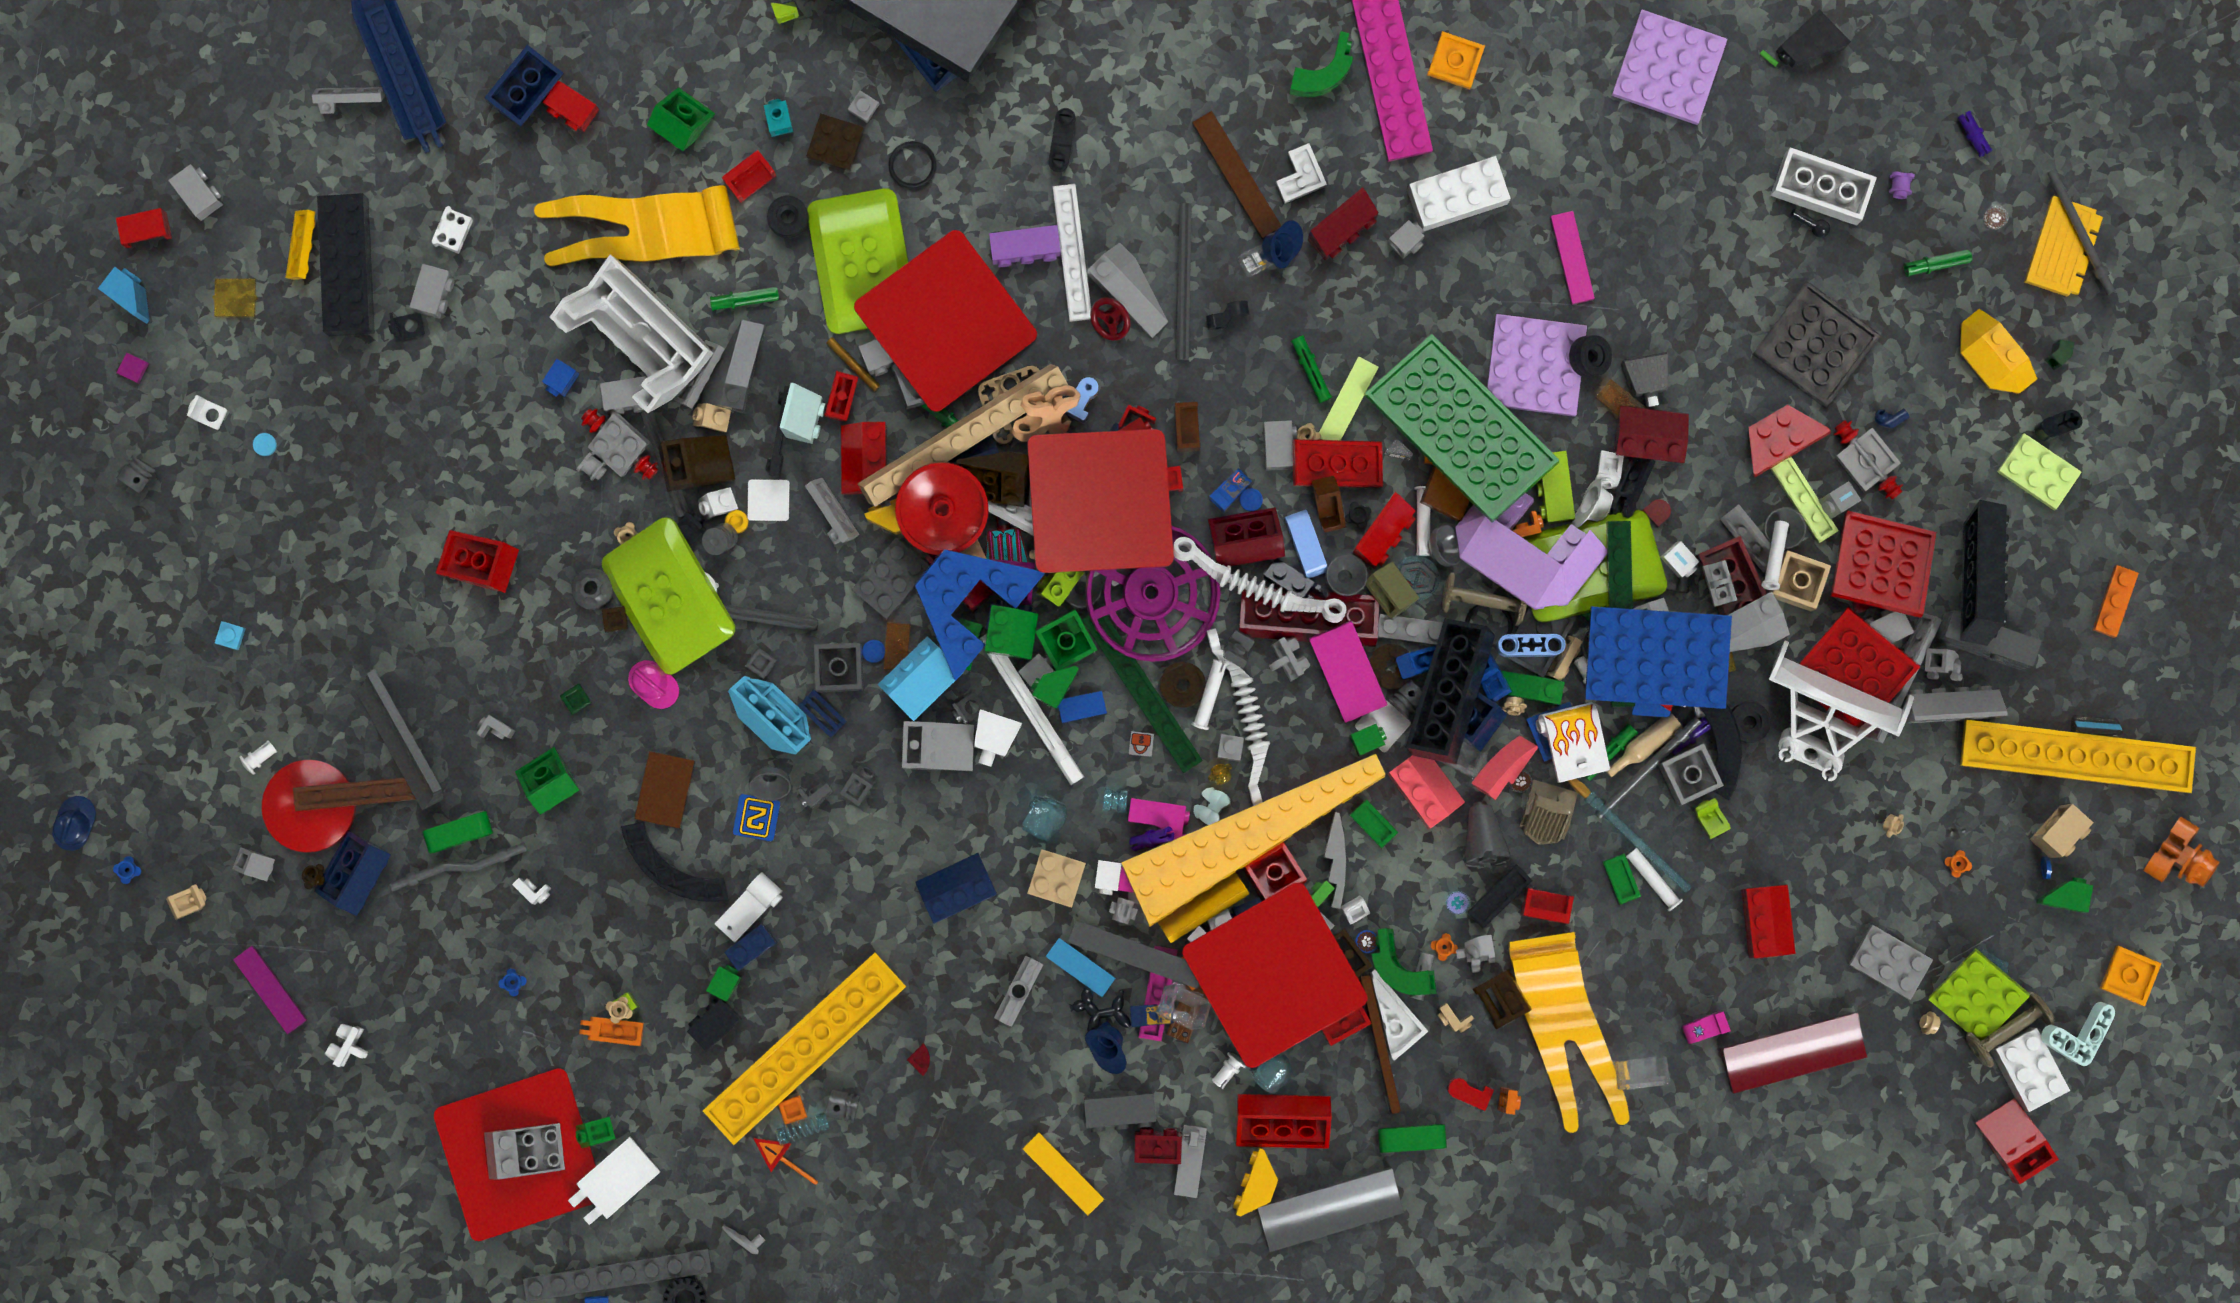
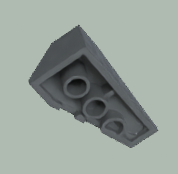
M741 321L724 349L719 362L713 369L709 381L704 386L700 404L708 403L730 409L734 412L746 413L764 332V324Z

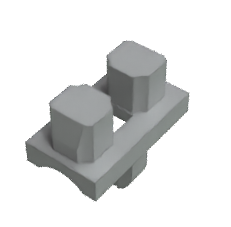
M1726 560L1703 566L1713 606L1716 607L1737 601Z
M1283 637L1271 645L1278 660L1269 665L1270 669L1274 671L1283 667L1290 682L1303 675L1304 671L1310 667V663L1305 656L1296 659L1293 651L1300 648L1296 637L1288 639Z

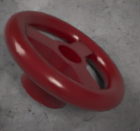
M1108 297L1101 298L1093 304L1090 318L1097 333L1103 338L1112 341L1123 339L1130 330V317L1126 308L1119 301ZM1105 304L1112 305L1106 312L1099 309L1100 306ZM1097 317L1104 320L1109 327L1110 333L1101 327ZM1124 321L1123 329L1118 333L1116 326Z

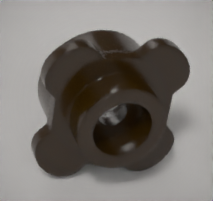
M310 865L303 870L302 880L305 882L304 887L306 889L324 884L323 865Z

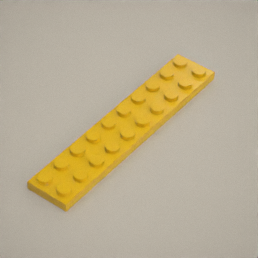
M1964 720L1960 766L2192 793L2196 747Z
M875 952L712 1101L703 1112L727 1139L735 1145L907 986Z

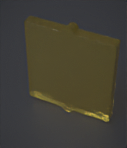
M215 279V295L212 296L214 299V316L255 317L256 300L258 299L256 296V279Z

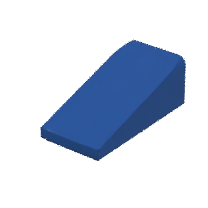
M1436 645L1397 657L1396 662L1401 677L1406 679L1428 672Z
M1102 691L1065 698L1058 707L1062 724L1107 714Z

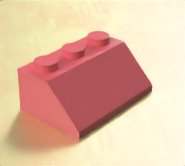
M1412 755L1387 773L1427 829L1434 827L1465 803L1435 760Z

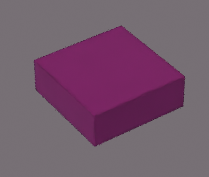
M126 352L116 373L139 384L149 363Z

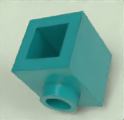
M775 99L769 101L767 105H763L771 137L794 132L786 100Z

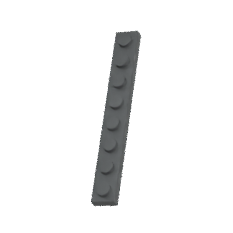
M708 1248L523 1278L526 1302L711 1273L713 1271Z

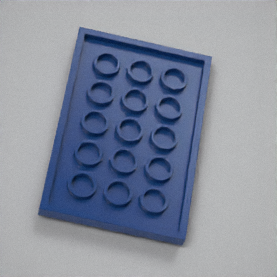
M1591 607L1585 700L1726 709L1732 616Z

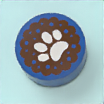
M1364 930L1357 934L1355 943L1362 953H1372L1377 949L1376 934L1373 931Z

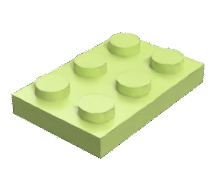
M2025 433L2021 435L1997 471L2053 510L2059 507L2081 474L2080 470Z

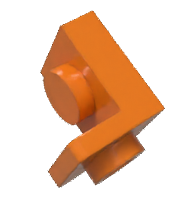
M1536 510L1529 512L1531 526L1528 525V522L1515 525V530L1512 531L1520 537L1541 533V528H1544L1541 515H1537Z

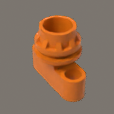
M2180 817L2171 829L2166 841L2162 843L2159 851L2154 853L2146 865L2144 872L2162 883L2175 866L2180 869L2177 876L2179 879L2186 876L2185 881L2189 884L2197 883L2204 887L2220 862L2213 857L2208 849L2203 852L2202 844H2199L2195 849L2189 846L2200 828L2185 818Z

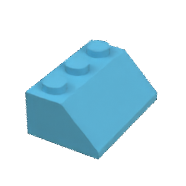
M927 636L884 677L878 686L914 721L956 680L952 677L942 650Z

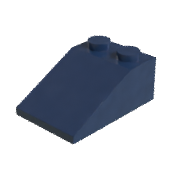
M1479 692L1464 742L1481 752L1507 717V714L1498 704Z

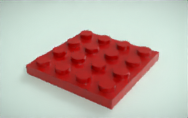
M1847 510L1844 516L1831 596L1921 618L1924 615L1937 532Z
M1849 607L1845 609L1799 662L1800 665L1887 703L1895 697L1920 668L1916 661ZM1816 701L1826 710L1829 709L1830 706L1823 704L1819 701ZM1837 709L1833 714L1836 718L1858 728L1866 723Z

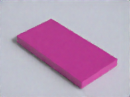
M1352 620L1309 638L1345 723L1388 705Z

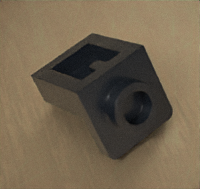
M686 512L684 514L685 517L677 525L689 546H691L706 529L702 526L704 521L695 512L692 515Z

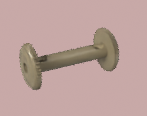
M1450 573L1447 576L1442 594L1441 608L1443 612H1448L1450 602L1453 600L1516 612L1514 625L1519 626L1522 624L1527 604L1524 601L1453 587L1455 573Z
M2029 992L2030 997L2028 1001L2031 1008L1997 1029L1984 1040L1980 1041L1972 1032L1967 1033L1966 1041L1970 1049L1984 1066L1990 1068L1994 1066L1993 1059L1989 1054L1992 1049L2028 1027L2036 1019L2041 1018L2047 1026L2054 1025L2055 1019L2052 1012L2038 994Z

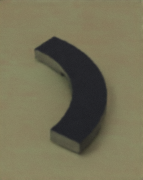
M1726 705V709L1699 707L1709 720L1716 738L1718 752L1716 770L1724 785L1713 790V792L1729 801L1740 777L1742 758L1740 732L1728 705Z
M645 822L621 826L623 838L639 868L657 885L668 892L691 900L703 902L729 900L725 878L708 879L691 876L679 871L666 862L654 848L648 836Z

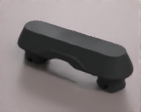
M1069 108L1060 109L1055 116L1049 154V167L1054 172H1063L1069 165L1076 121L1075 113Z

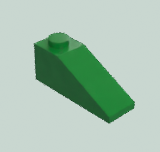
M1501 671L1512 691L1506 696L1519 697L1524 700L1552 706H1559L1561 704L1565 682Z

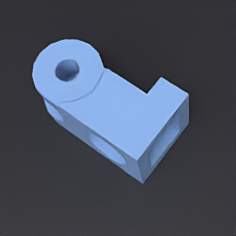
M1090 377L1082 379L1076 388L1081 395L1078 405L1065 412L1066 415L1082 424L1088 418V412L1084 410L1089 401L1094 399L1098 393V383Z

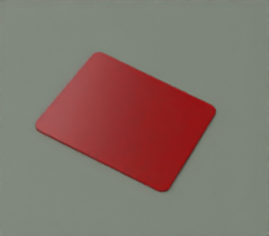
M959 230L949 232L854 303V310L927 407L934 412L944 409L1035 341L1037 337L1036 329L965 235Z
M1152 429L1033 435L1029 438L1027 448L1035 564L1040 572L1054 573L1166 567L1173 562L1166 444L1162 431Z
M1299 882L1289 885L1185 945L1182 951L1183 957L1244 1064L1249 1068L1258 1067L1359 1009L1367 1002V994L1307 888Z
M557 1068L441 1106L435 1110L434 1120L466 1224L473 1240L482 1241L593 1204L588 1197L575 1207L568 1201L580 1190L577 1183L593 1170L596 1164L590 1146L581 1148L576 1139V1126L583 1124L568 1074L565 1070ZM560 1123L565 1170L498 1180L489 1179L485 1132Z

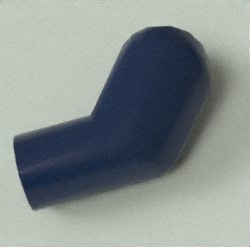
M1904 408L1894 415L1885 412L1884 409H1880L1875 413L1876 423L1887 428H1894L1909 418V414Z

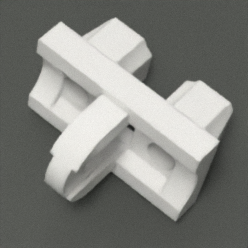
M341 1024L336 1035L346 1041L342 1048L331 1043L325 1055L333 1060V1064L337 1067H344L350 1054L362 1059L366 1058L368 1052L356 1045L364 1029L359 1026L352 1027Z

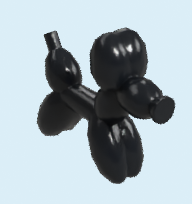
M1085 987L1082 990V1000L1075 1001L1073 1005L1069 1004L1070 1012L1073 1010L1075 1012L1086 1010L1087 1014L1091 1016L1087 1031L1097 1029L1102 1018L1112 1016L1122 1027L1130 1028L1131 1026L1129 1017L1122 1011L1124 1006V991L1122 990L1113 1000L1112 1007L1099 1010L1092 1003L1093 991L1089 987Z

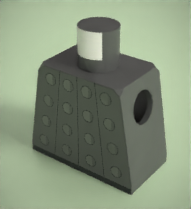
M1667 352L1623 360L1621 367L1632 396H1644L1647 408L1660 406L1658 393H1663L1668 389Z

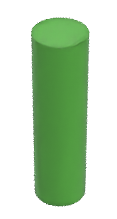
M1762 50L1760 53L1773 66L1776 67L1779 63L1766 51Z

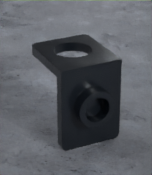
M393 312L389 313L390 321H388L390 333L399 340L425 334L422 316L419 312L399 317ZM410 319H414L418 323V328L414 332H408L405 329V324Z

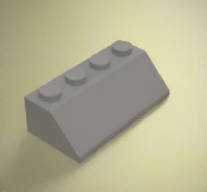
M1979 686L1978 691H1969V687L1955 688V692H1946V688L1932 689V693L1923 694V690H1909V694L1906 695L1903 701L1904 707L1909 695L1914 696L1905 724L1996 719L2008 716L2000 689L1992 690V686Z

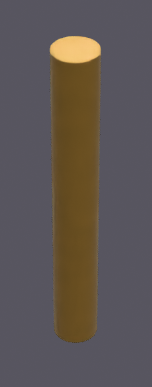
M833 337L826 342L874 392L881 386Z

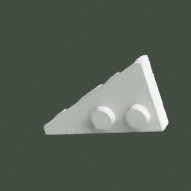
M1374 969L1370 974L1391 1058L1395 1061L1423 1037L1428 1030Z

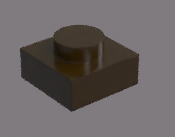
M625 606L602 609L605 633L629 629Z

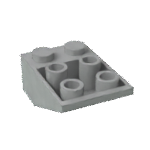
M904 721L902 768L973 771L974 725Z
M560 1123L484 1133L489 1179L498 1180L565 1170Z

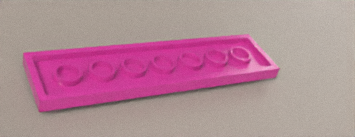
M1351 0L1388 162L1432 153L1433 148L1399 0Z

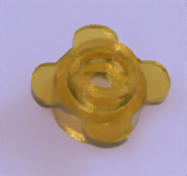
M1215 765L1211 768V775L1208 776V780L1214 781L1218 785L1228 782L1232 777L1230 773L1232 765Z

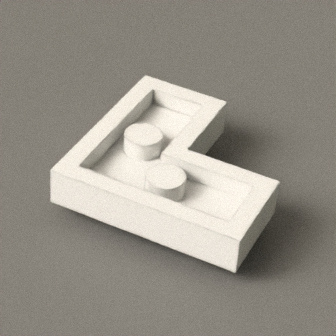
M1309 143L1288 152L1296 173L1276 181L1284 204L1327 186Z

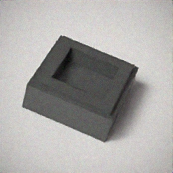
M758 647L745 667L765 679L777 660Z

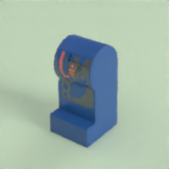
M1238 468L1209 496V500L1224 513L1250 485L1252 480Z

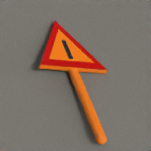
M753 1138L771 1172L781 1160L816 1185L818 1183L816 1179L783 1157L791 1143Z

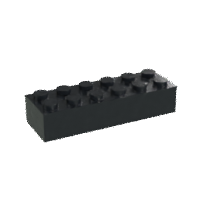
M363 193L317 196L323 332L328 336L375 334L369 199Z
M1979 500L1964 522L1960 641L1988 646L1991 640L1997 637L2000 628L2006 624L2007 613H2004V607L2008 598L2007 593H2005L2008 574L2005 573V567L2008 563L2006 546L2009 541V535L2006 534V528L2009 523L2007 505Z
M1444 618L1405 746L1413 756L1457 764L1495 638L1494 633L1487 626Z

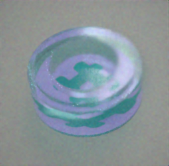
M1460 891L1451 893L1446 899L1447 909L1456 915L1465 913L1470 906L1468 896Z

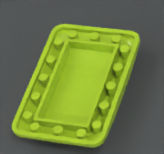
M888 188L816 200L809 204L807 208L826 324L832 333L843 334L868 329L855 312L854 303L908 263L897 197Z
M1635 510L1630 518L1623 517L1622 512L1616 515L1611 514L1600 521L1586 520L1584 524L1578 527L1585 534L1591 530L1607 548L1606 522L1631 521L1633 602L1658 597L1666 591V576L1650 521L1645 512ZM1572 523L1542 530L1539 534L1522 538L1545 554H1548ZM1607 555L1568 605L1547 606L1544 609L1537 610L1531 608L1534 618L1539 622H1550L1589 613L1591 607L1608 608Z
M664 517L657 520L603 558L602 568L608 575L612 589L621 605L625 606L626 614L641 640L664 673L672 675L679 672L734 635L735 624L673 519Z

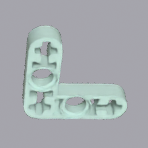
M2103 1002L2096 1003L2077 1038L2060 1027L2048 1025L2042 1031V1042L2072 1062L2087 1066L2092 1062L2114 1019V1007ZM2095 1028V1035L2090 1039V1033ZM2053 1035L2059 1037L2057 1041L2054 1040ZM2070 1040V1047L2065 1051V1045ZM2078 1050L2083 1053L2082 1056L2077 1054Z

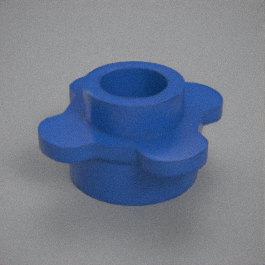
M131 856L125 857L124 861L113 867L114 873L121 878L123 884H129L133 877L141 874V868L135 865L134 859Z
M511 968L507 970V975L499 981V987L509 991L511 996H517L519 989L526 985L527 979L524 976L518 975L516 970Z

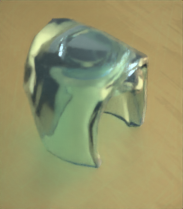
M1035 795L1033 801L1029 803L1030 812L1022 823V829L1041 840L1049 841L1066 822V805L1051 798Z
M1280 1053L1258 1067L1250 1068L1249 1071L1261 1089L1276 1094L1290 1080L1292 1065L1289 1058L1285 1054Z

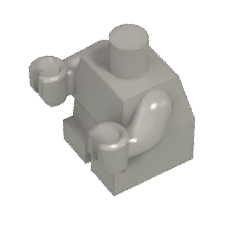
M1927 648L1925 671L1928 672V679L1937 680L1939 678L1937 672L1949 673V671H1952L1950 675L1951 680H1962L1963 677L1960 673L1961 661L1955 651Z
M1492 935L1476 937L1465 942L1463 949L1456 950L1457 959L1466 958L1467 962H1471L1472 973L1481 971L1480 965L1482 961L1495 963Z

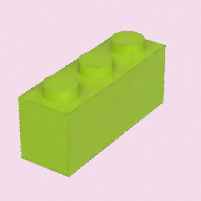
M1566 451L1552 452L1559 459V463L1539 480L1540 483L1536 484L1537 495L1542 497V506H1539V511L1542 519L1545 520V525L1575 520Z

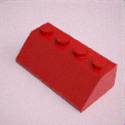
M1238 1094L1236 1146L1329 1149L1332 1120L1331 1096Z

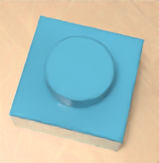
M221 621L215 644L239 650L246 628Z

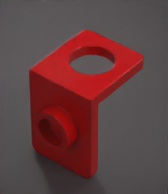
M1128 404L1119 422L1118 430L1122 429L1129 413L1141 417L1152 424H1155L1156 418L1149 415V410L1141 406L1135 408Z

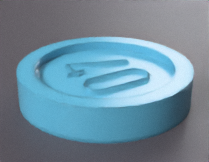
M261 433L253 440V449L261 456H269L276 450L277 442L268 433Z

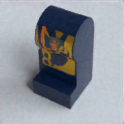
M1173 1004L1130 1006L1131 1027L1174 1023Z

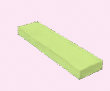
M1358 357L1319 431L1321 434L1320 440L1341 441L1379 368L1378 366Z
M1792 457L1770 469L1797 512L1804 518L1806 526L1818 544L1839 531L1832 519L1823 511L1818 497Z

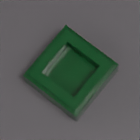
M580 683L560 695L571 715L578 713L592 703Z

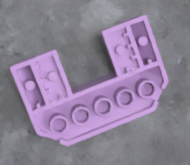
M1526 493L1493 523L1473 505L1462 521L1455 527L1460 559L1518 599L1524 601L1534 610L1544 609L1547 606L1568 605L1607 555V548L1591 530L1585 534L1572 524L1548 554H1545L1513 532L1514 526L1534 502V498Z

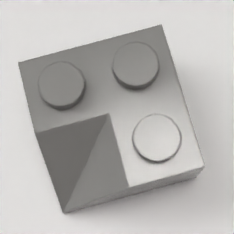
M1704 744L1658 764L1677 806L1724 786Z

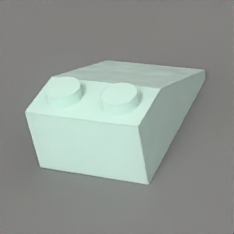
M795 383L790 384L780 424V429L786 438L813 444L814 438L818 439L820 425H817L819 416H824L826 403H823L822 396Z

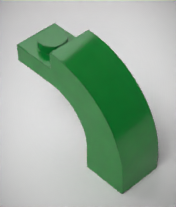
M1340 31L1335 57L1325 68L1307 70L1295 67L1290 95L1317 97L1332 91L1342 83L1350 70L1353 60L1352 56L1345 55L1350 53L1352 41L1348 40L1349 33Z
M1378 929L1376 945L1380 949V953H1373L1371 955L1374 966L1383 981L1393 989L1404 994H1437L1434 971L1412 972L1403 967L1396 955L1393 929Z

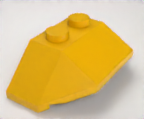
M1978 309L1961 323L1960 354L1989 389L2019 394L2037 380L2029 357L1999 321Z

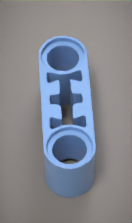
M1303 510L1284 517L1304 575L1310 579L1326 573L1328 566L1308 511Z
M1507 634L1497 641L1496 650L1503 657H1554L1564 651L1566 643L1564 638L1558 634ZM1541 639H1543L1542 647H1535L1532 651H1530L1529 647H1521L1519 649V644H1527L1529 640H1531L1532 644H1540L1542 642ZM1554 639L1558 641V651H1551L1549 649V640ZM1503 640H1510L1513 643V650L1511 652L1503 650Z

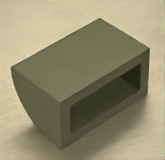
M1393 561L1374 572L1367 579L1366 587L1391 620L1419 599V596Z

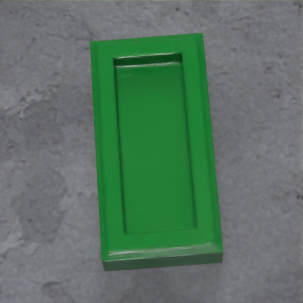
M1367 799L1349 815L1381 849L1398 833Z
M1625 853L1602 861L1619 905L1641 897Z

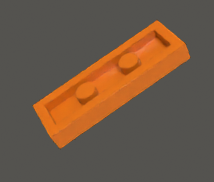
M2119 565L2114 566L2093 631L2113 638L2117 637L2139 574L2138 572Z
M1501 1087L1498 1110L1506 1114L1515 1115V1111L1520 1109L1521 1096H1518V1091Z

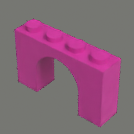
M1131 798L1128 822L1152 825L1159 829L1169 826L1173 830L1167 832V834L1174 832L1175 840L1186 835L1182 834L1183 826L1188 825L1190 812L1186 811V806ZM1121 867L1118 891L1134 893L1125 871Z

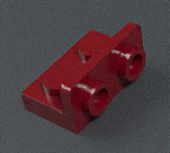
M1142 1127L1140 1131H1135L1134 1163L1181 1164L1182 1132H1177L1175 1128H1164L1163 1132L1154 1131V1128Z

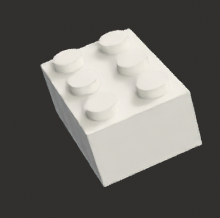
M2029 1027L1991 1050L2016 1101L2024 1111L2030 1112L2070 1091L2050 1051L2042 1042L2041 1034L2037 1028Z

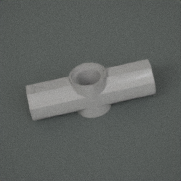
M1025 956L994 1016L995 1019L1008 1026H1013L1044 964ZM1017 984L1025 988V995L1021 998L1015 997L1012 993L1013 987Z

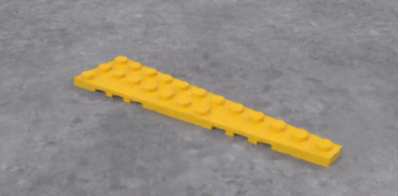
M1377 755L1369 756L1121 862L1149 927L1174 912L1175 909L1183 904H1187L1200 893L1209 890L1222 879H1226L1234 874L1236 870L1245 867L1284 842L1302 828H1306L1319 817L1331 812L1332 809L1341 803H1345L1355 794H1359L1384 778L1386 774Z

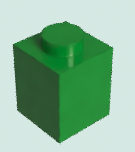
M1377 724L1349 735L1358 757L1384 746V740L1387 739L1383 728H1378Z
M728 964L725 967L719 966L706 991L728 1002L742 976L737 974L736 968Z

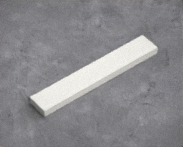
M1076 185L1053 186L1070 322L1091 319V304Z

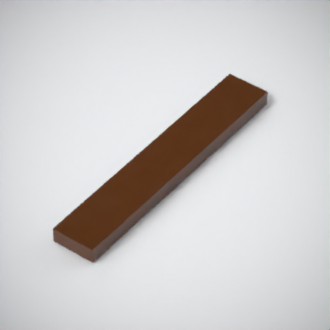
M1210 111L1193 121L1192 125L1261 239H1264L1268 234L1276 232L1281 227L1280 222L1214 113Z
M404 777L293 788L295 811L416 800Z
M1369 975L1359 976L1361 985L1368 997L1366 1009L1372 1023L1370 1026L1390 1113H1400V1104L1371 977Z

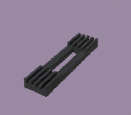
M785 386L784 392H779L778 405L781 404L772 459L768 458L766 472H769L771 479L780 480L784 459L781 454L784 434L780 429V424L790 386Z

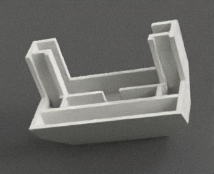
M612 255L608 256L588 286L564 297L550 316L557 327L565 333L591 320L601 332L613 341L614 345L620 348L629 357L631 362L636 364L648 377L641 384L644 389L632 396L639 407L647 413L672 400L701 371L713 355L711 349L634 273Z

